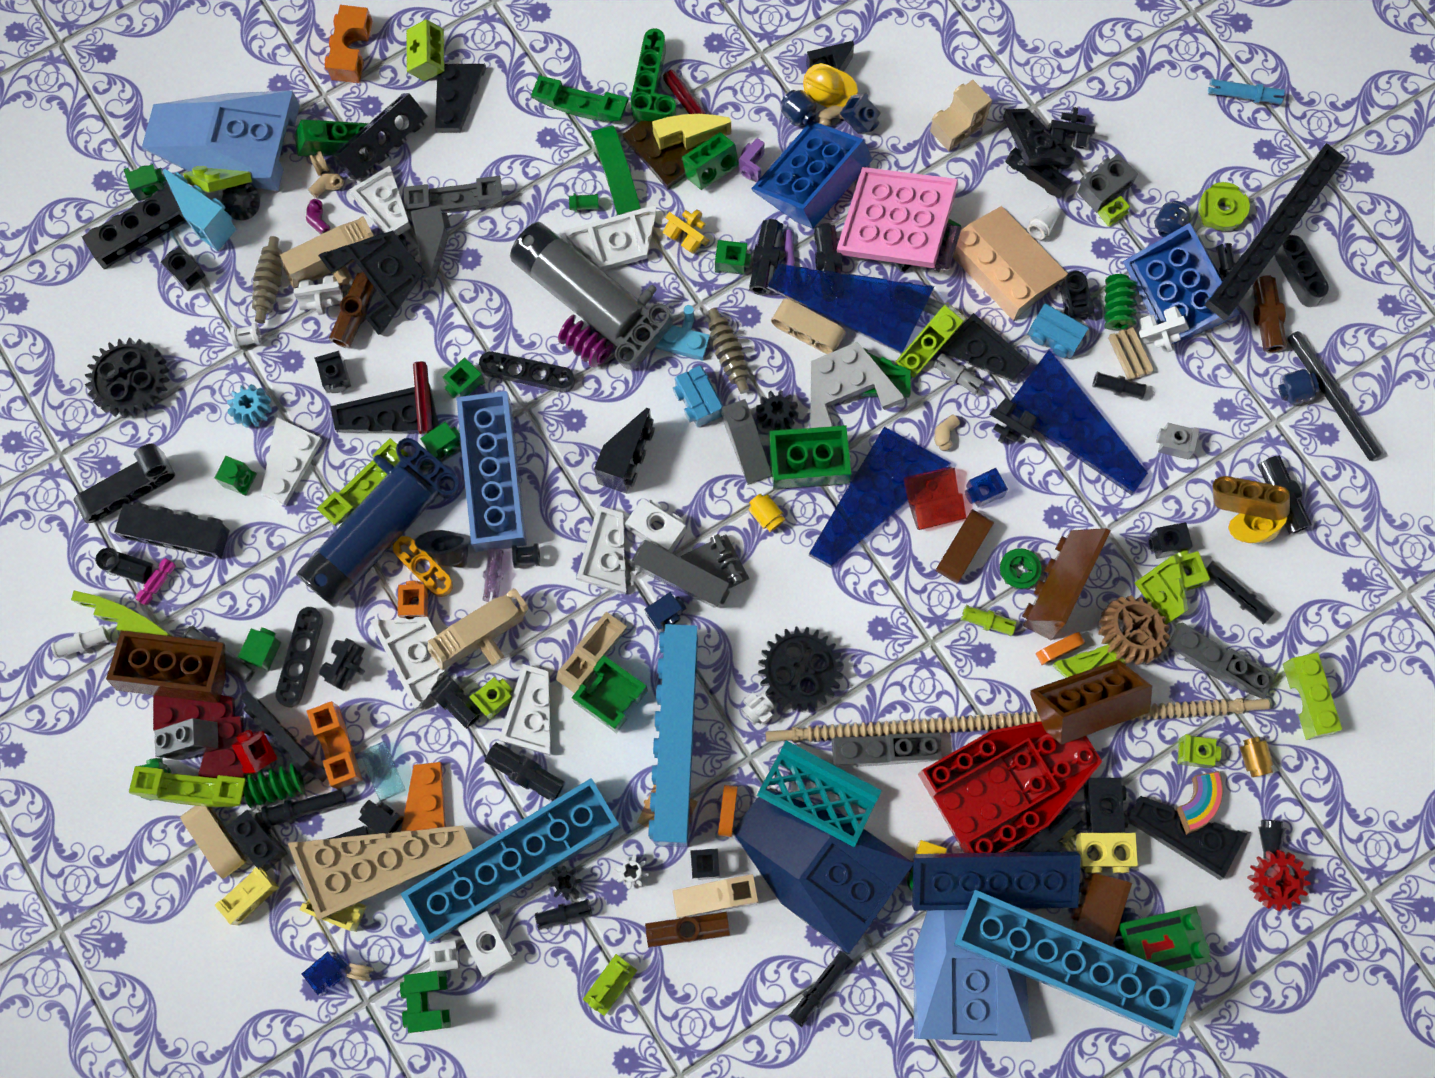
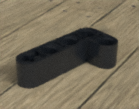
M153 443L143 445L134 452L137 462L77 494L73 501L84 522L87 524L97 522L121 509L123 503L130 504L171 481L175 477V472L164 452Z

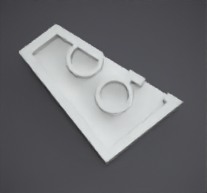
M598 505L576 580L626 594L622 512Z
M523 664L499 741L551 756L549 671Z

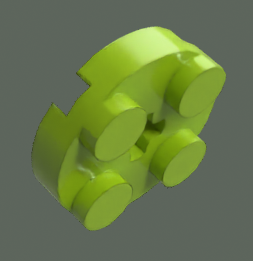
M1228 182L1213 184L1209 189L1205 190L1198 203V212L1202 218V224L1205 227L1219 231H1230L1239 228L1250 210V202L1247 195H1243L1239 191L1238 186ZM1221 202H1224L1225 206L1230 209L1223 211L1218 206H1220Z

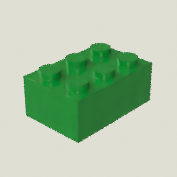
M847 425L769 431L773 489L848 484L850 482L851 465Z

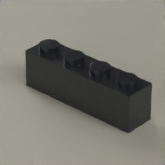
M134 502L133 505L123 503L114 533L125 540L222 559L230 532L220 519L208 517L207 520L198 519L197 515L189 512H183L182 515L174 514L173 510L164 507H158V510H154L140 502Z

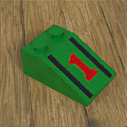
M1196 906L1119 924L1128 954L1173 972L1212 962L1210 949L1206 943L1201 918L1198 915Z

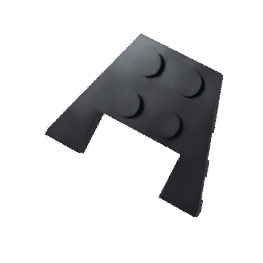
M394 230L318 255L332 274L336 273L353 259L385 300L383 304L365 316L378 335L385 331L425 272Z

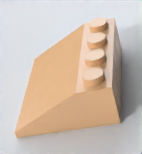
M1002 206L968 224L950 239L947 252L1013 321L1063 281L1068 274Z

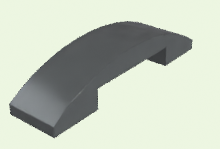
M501 176L476 178V183L439 188H429L428 184L404 187V203L407 212L440 205L442 213L462 212L489 206L503 200Z

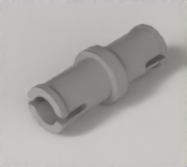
M944 354L938 357L939 362L936 361L933 366L949 376L951 382L954 384L959 383L974 395L980 390L977 387H982L984 381L969 373L964 365L959 366Z

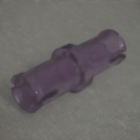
M495 548L487 549L486 570L483 571V578L485 579L483 601L489 602L490 592H492V600L499 597L500 581L504 577V573L501 572L504 554L502 549L497 548L496 559H494Z

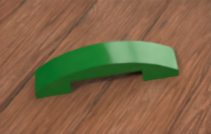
M541 75L538 76L531 93V98L551 108L574 116L599 121H620L629 101L628 97L605 92V95L602 96L562 85L561 80Z
M614 125L590 131L617 215L641 209L627 160Z

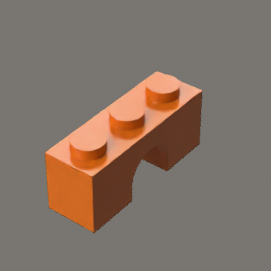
M340 5L338 14L334 15V34L330 35L329 56L325 57L324 63L325 70H328L331 80L360 83L364 61L358 49H350L349 46L356 41H369L373 21L366 7Z
M331 701L306 710L314 736L318 738L325 755L323 765L330 786L339 790L363 781L340 707Z

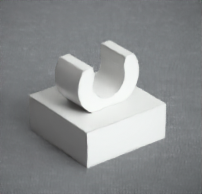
M456 940L428 944L431 971H447L460 968Z

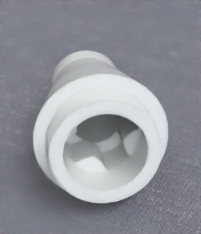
M1050 204L1045 210L1029 221L1027 228L1029 234L1037 240L1048 237L1061 213L1060 209L1056 205Z

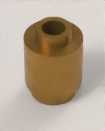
M1259 736L1243 740L1244 746L1239 748L1246 771H1250L1251 777L1273 773L1271 766L1274 764L1267 741H1260Z

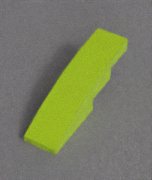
M73 591L71 601L83 607L95 608L93 615L103 621L117 623L116 630L119 632L124 630L172 636L151 620L121 604L100 596Z

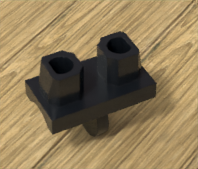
M1072 107L1071 113L1062 112L1061 120H1068L1069 122L1051 120L1048 126V131H1051L1050 137H1056L1061 142L1060 145L1064 144L1066 134L1075 135L1073 147L1086 149L1090 137L1095 133L1096 126L1076 123H1085L1086 116L1078 115V107Z
M1007 398L998 405L997 409L993 408L989 414L1007 425L1004 428L997 423L993 430L1001 434L998 439L1000 443H1003L1006 438L1015 443L1019 436L1011 432L1012 429L1027 438H1031L1034 433L1032 429L1038 417L1025 410L1019 422L1011 418L1010 416L1017 405Z
M348 638L345 641L335 640L331 647V653L336 655L333 664L325 662L321 666L319 674L325 678L324 681L344 691L348 681L351 682L356 673L362 676L365 673V670L359 667L363 660L361 656L365 648Z

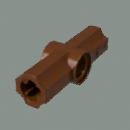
M364 272L356 274L348 295L341 300V311L329 336L331 342L343 348L351 347L360 324L366 320L367 308L376 289ZM359 307L356 312L349 313L350 309Z
M1271 275L1261 276L1252 285L1256 304L1253 310L1254 323L1260 328L1263 351L1277 353L1287 348L1283 325L1286 318V310L1284 304L1279 301L1276 278Z
M727 912L645 923L648 948L730 936ZM691 922L695 925L696 930L692 937L685 938L681 935L680 927L683 923Z

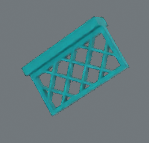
M786 740L756 796L855 847L882 790ZM779 765L790 770L793 775L782 777L778 769ZM802 779L815 783L816 788L806 789ZM796 781L800 791L789 793L785 783ZM778 784L782 794L774 795L766 790L767 787ZM830 791L838 795L841 800L830 802L826 792ZM820 794L824 804L813 806L809 795ZM803 797L807 807L799 808L795 806L792 799ZM855 804L866 811L865 813L854 815L850 805ZM844 806L848 817L837 818L833 808ZM827 810L831 820H821L816 812ZM851 822L855 830L854 836L844 832L841 824Z

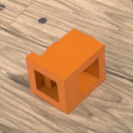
M406 581V585H398L399 618H429L428 588L421 581ZM414 598H418L419 603L417 605H411V600Z

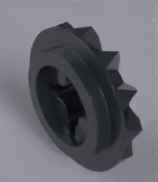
M250 183L229 187L222 191L223 195L220 202L226 207L224 211L233 219L240 221L248 220L258 212L260 196L256 188ZM236 194L241 197L246 196L242 201L244 208L241 205H233L237 200Z

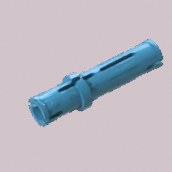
M1211 78L1209 85L1219 86V88L1208 87V94L1250 99L1254 103L1263 101L1281 105L1283 98L1273 97V95L1284 96L1285 89L1263 87V84L1259 83L1257 85H1250Z

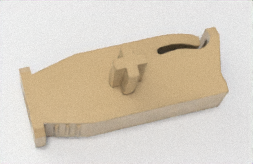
M364 216L355 221L340 225L280 254L283 261V269L293 288L297 287L301 280L309 279L315 281L331 273L318 256L319 254L362 241L374 235ZM346 265L334 273L340 286L343 284L346 286L350 284L349 281L353 280Z
M513 588L506 595L491 600L452 624L434 638L428 640V651L441 670L446 669L479 648L492 666L497 665L505 659V656L493 639L524 620L523 617L528 611V606L518 591ZM515 597L519 602V609L512 602V598Z

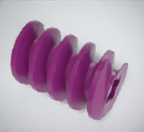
M572 314L560 329L558 342L563 345L566 344V348L573 350L576 356H581L584 362L589 361V366L593 368L598 367L610 356L614 345L611 343L608 347H605L606 338H602L598 342L599 333L595 332L589 335L592 327L587 326L583 330L584 321L580 320L575 324L576 315Z

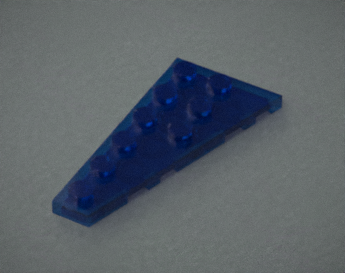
M778 264L767 286L768 289L899 354L903 353L935 287L854 274L834 273L833 271L813 270Z
M1049 349L1011 399L1017 405L1012 414L1020 419L1026 410L1037 416L1038 418L1033 429L1130 495H1133L1148 472Z
M884 426L809 552V556L832 568L851 552L857 544L909 502L914 495L931 483L936 476L945 471L951 463Z

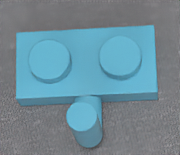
M691 305L684 307L682 328L672 325L655 346V349L703 361L710 335L691 330L694 322V308Z

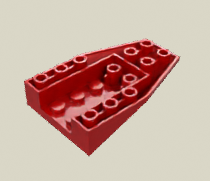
M1038 721L991 730L924 768L918 773V776L964 853H1002L1049 826L1099 767L1102 760L1087 736L1060 744L1045 731L1042 722Z

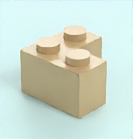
M971 80L966 85L961 84L953 93L954 96L950 107L945 111H938L932 118L930 132L948 151L952 150L986 123L992 99L974 80Z

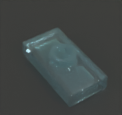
M385 741L359 752L379 801H384L406 791Z

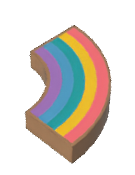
M1219 771L1196 775L1192 778V797L1188 803L1177 808L1186 835L1203 828L1218 812L1223 797V784Z

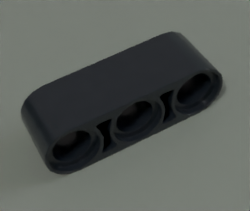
M1289 235L1276 252L1275 259L1300 303L1306 307H1315L1328 293V283L1301 237ZM1298 269L1303 270L1305 274L1301 273ZM1310 289L1314 290L1317 293V295H1314L1310 291Z

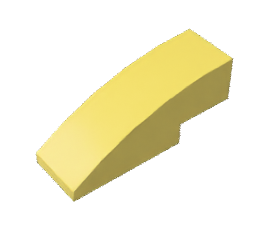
M683 114L652 121L653 134L660 150L681 142L684 143L686 150L701 145L719 132L725 136L731 134L730 118L718 115Z

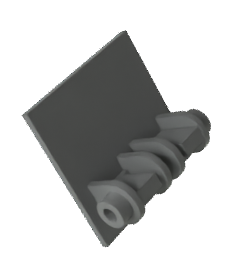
M719 534L714 535L710 538L711 542L680 556L683 560L729 583L727 590L750 579L727 534L721 537Z

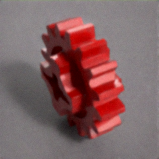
M1277 850L1275 855L1270 851H1266V859L1258 856L1256 859L1259 865L1250 866L1255 871L1254 875L1247 876V879L1254 882L1253 885L1248 887L1250 891L1256 893L1254 899L1258 902L1263 901L1262 905L1268 909L1273 906V909L1281 911L1282 905L1286 909L1291 910V903L1293 901L1300 905V894L1308 895L1303 890L1304 886L1311 884V882L1304 879V876L1309 874L1308 870L1301 868L1304 862L1298 858L1295 859V855L1289 852L1285 855V852ZM1287 864L1292 868L1294 875L1289 873L1290 868L1287 867ZM1263 885L1268 887V893H1270L1271 896H1269L1265 892Z

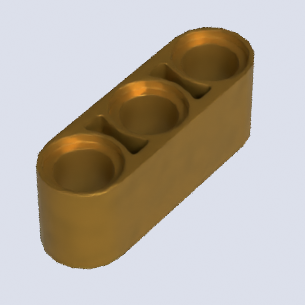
M1230 476L1218 477L1213 482V500L1215 506L1219 509L1271 520L1285 519L1290 513V494L1282 486Z

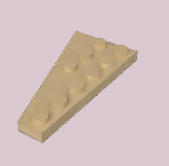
M463 825L288 843L317 920L326 918L454 861L473 850Z

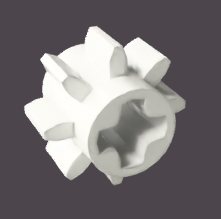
M752 692L744 699L743 703L746 706L741 710L753 725L758 721L764 725L773 718L770 711L775 707L764 693L756 696Z
M636 855L632 856V861H627L622 857L621 860L624 863L622 867H615V870L621 872L622 875L618 878L617 882L621 883L626 880L627 889H631L632 883H637L642 887L640 879L642 876H649L647 872L642 871V867L647 863L642 861L638 864L636 862ZM629 865L633 868L637 866L639 868L636 871L637 877L634 879L631 876L625 877L628 873L626 868Z

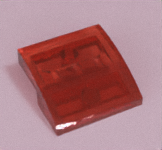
M950 466L904 477L907 498L917 530L966 519L963 494L958 492L954 467Z

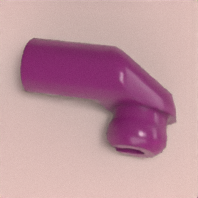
M312 199L307 205L306 221L319 234H323L330 230V226L322 220V202L319 199Z

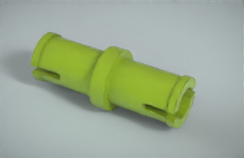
M967 604L963 609V616H961V621L982 626L983 630L986 631L991 629L1008 636L1013 635L1016 627L1014 626L1016 625V620L996 615L992 610L987 612Z

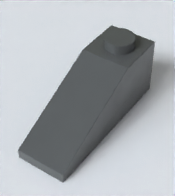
M440 205L411 211L421 262L425 271L424 276L429 288L435 285L448 241L446 228L451 227L448 214L442 213Z
M746 399L721 407L722 420L747 485L771 477L767 459Z

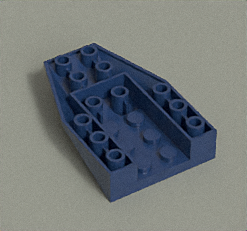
M766 789L774 795H780V793ZM760 797L755 800L732 831L779 902L847 955L853 950L913 866L912 861L865 829H863L855 847H852ZM795 798L792 799L795 806L799 808L807 807L805 802ZM827 810L816 812L821 820H831ZM835 812L837 818L847 817ZM851 822L841 824L844 832L854 836L855 830Z

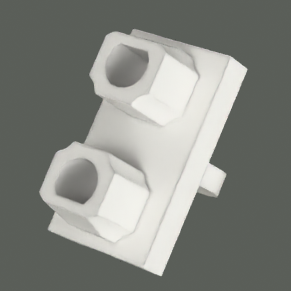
M334 275L324 277L323 284L314 285L313 281L309 279L301 280L299 288H294V296L298 301L300 310L316 309L318 315H324L325 307L340 304L344 298L339 282Z
M1177 307L1166 309L1164 315L1167 322L1158 325L1154 315L1141 318L1142 330L1139 331V334L1145 345L1154 342L1156 348L1166 346L1168 352L1173 351L1172 343L1181 340L1179 333L1189 330L1184 316H1181Z

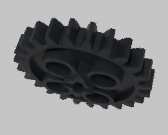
M128 338L126 344L121 339H118L117 346L109 342V350L106 351L100 348L99 350L102 355L100 357L92 356L96 363L87 365L92 373L85 374V377L90 380V382L85 384L91 390L88 395L94 399V404L98 407L101 406L105 413L110 411L114 417L119 412L124 418H127L129 412L134 417H137L139 409L146 414V406L150 405L155 408L156 405L153 400L155 398L162 400L163 398L159 392L168 390L163 385V383L170 381L165 375L170 371L165 365L167 361L161 356L157 348L154 349L149 342L145 345L141 339H138L135 343L132 338ZM138 358L135 364L130 365L132 360ZM115 370L111 376L107 377L110 371ZM144 379H148L145 385L140 386ZM125 390V393L121 397L117 398V395L121 391Z
M796 626L794 634H790L788 629H785V637L783 638L776 633V643L767 642L770 651L762 650L761 654L766 659L759 660L758 665L765 667V669L758 671V676L766 677L760 682L761 686H769L765 692L766 696L774 693L773 703L775 704L781 699L783 701L782 709H785L788 704H792L793 712L796 711L797 706H801L803 712L806 713L807 705H811L814 710H817L818 701L826 705L827 700L825 696L827 695L831 698L835 696L831 688H840V684L835 679L843 678V674L837 672V670L843 668L844 664L836 662L841 657V653L832 652L836 644L827 645L829 637L827 635L819 639V630L810 635L809 627L805 628L804 633H800L798 626ZM797 647L800 649L801 655L797 658H792L787 654V649ZM811 649L812 652L805 664L804 670L806 672L803 671L795 689L790 690L791 683L796 676V667L801 665L806 650ZM816 657L822 658L825 666L821 669L814 668L811 660ZM780 670H786L791 678L788 681L782 682L777 679L776 673ZM803 681H810L815 689L807 693L802 691L800 684Z

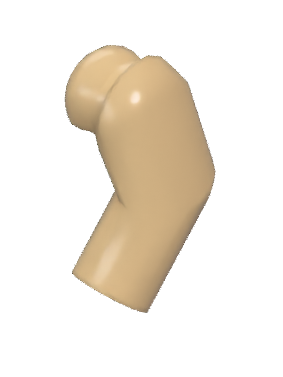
M831 106L820 111L818 123L829 127L831 119H844L840 115L844 107Z
M323 174L308 191L315 198H318L325 190H338L342 188L344 180L339 174Z
M954 414L935 428L934 441L942 451H947L952 447L950 432L960 425L959 419Z

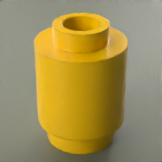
M760 493L749 502L751 507L748 511L761 527L769 532L775 530L786 520L782 516V510L769 494L763 496Z

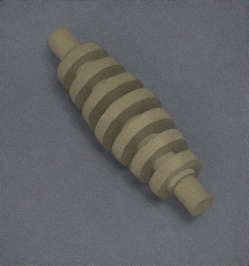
M270 236L268 246L262 248L261 256L258 260L259 264H257L253 276L252 299L254 301H252V309L256 311L255 322L261 324L265 323L266 314L272 312L273 304L276 301L275 295L278 294L279 286L281 285L282 260L280 254H282V250L278 248L279 238L276 236Z
M712 308L708 311L711 318L708 327L709 331H711L713 348L716 350L715 355L719 359L721 367H724L725 374L729 376L730 383L737 385L740 394L749 391L746 382L749 373L748 370H745L747 365L744 360V353L741 351V343L738 342L732 327L728 325L727 318L721 317L717 308Z

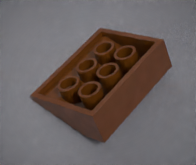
M1107 528L1071 530L1066 537L1061 536L1055 547V550L1059 552L1055 559L1050 558L1044 570L1048 575L1044 582L1041 580L1038 582L1033 592L1037 597L1033 604L1028 603L1022 614V617L1026 618L1023 627L1049 640L1062 629L1083 590L1111 530Z

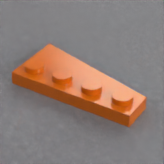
M442 763L413 765L401 832L446 827ZM448 863L445 864V865H442V866H440V867H438V868H436V869H433V870H431V871H429V872H427V873L437 872L438 870H440V869H442L443 867L447 866Z

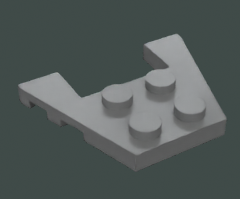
M858 342L811 361L810 428L833 426L828 411L829 406L873 388L876 389L884 410L906 401L900 391Z

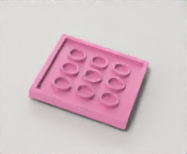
M862 167L837 246V252L844 256L935 268L958 188V179Z

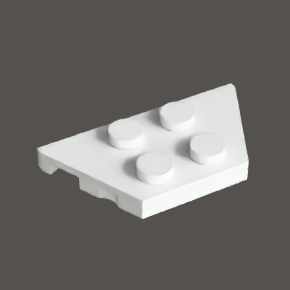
M653 205L564 230L565 236L588 260L602 271L647 259L656 217V207Z
M415 617L414 619L371 620L370 622L413 707L416 710L419 709L429 697V693L437 686L451 667L450 665L446 669L441 670L428 651V640L437 636L428 617Z

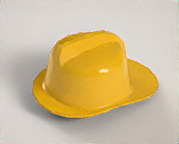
M822 63L813 65L804 75V91L816 103L827 108L831 106L844 107L852 95L858 94L857 84L854 79L847 73L830 65Z
M1239 513L1230 521L1228 529L1230 534L1241 542L1266 543L1277 537L1280 529L1286 523L1287 517L1282 520H1271Z

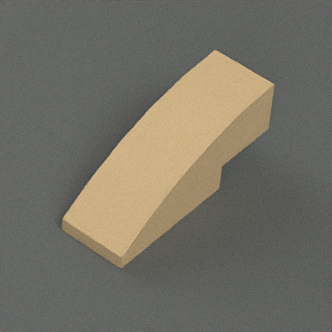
M605 612L575 647L574 653L558 670L556 680L574 693L581 684L585 686L595 673L593 670L595 665L603 655L606 657L609 655L627 629V626L608 612Z

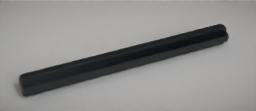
M1296 331L1289 335L1287 338L1288 343L1310 373L1315 374L1319 388L1368 460L1373 461L1383 454L1382 450L1301 332Z

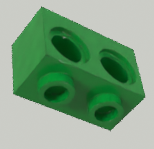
M721 132L682 157L687 179L700 190H703L739 166L735 143Z

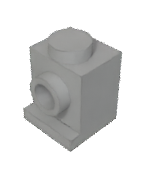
M1167 423L1164 428L1159 429L1156 443H1160L1158 452L1188 460L1195 452L1200 428L1194 427L1192 429Z

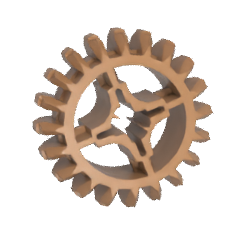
M1132 595L1127 596L1126 599L1122 596L1116 601L1110 602L1107 608L1102 611V618L1098 623L1101 628L1098 634L1104 636L1101 644L1109 645L1107 653L1113 651L1116 653V660L1123 657L1125 664L1133 661L1136 666L1142 662L1146 665L1152 660L1157 659L1167 648L1168 644L1166 642L1170 638L1167 632L1170 626L1163 624L1166 617L1158 614L1160 608L1154 609L1151 607L1152 601L1144 603L1142 597L1135 600Z

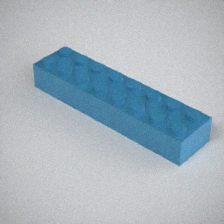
M665 624V632H660L659 635L660 653H664L663 658H658L659 679H662V685L657 684L656 689L657 705H661L660 711H655L656 731L659 732V738H654L653 742L654 758H658L657 765H652L653 785H656V793L651 792L650 809L651 812H655L654 820H649L648 836L650 839H653L655 846L688 847L698 628L695 625Z
M590 778L401 893V896L426 941L434 943L621 827L595 782Z
M977 890L973 893L954 946L1172 1039L1178 1036L1196 981Z

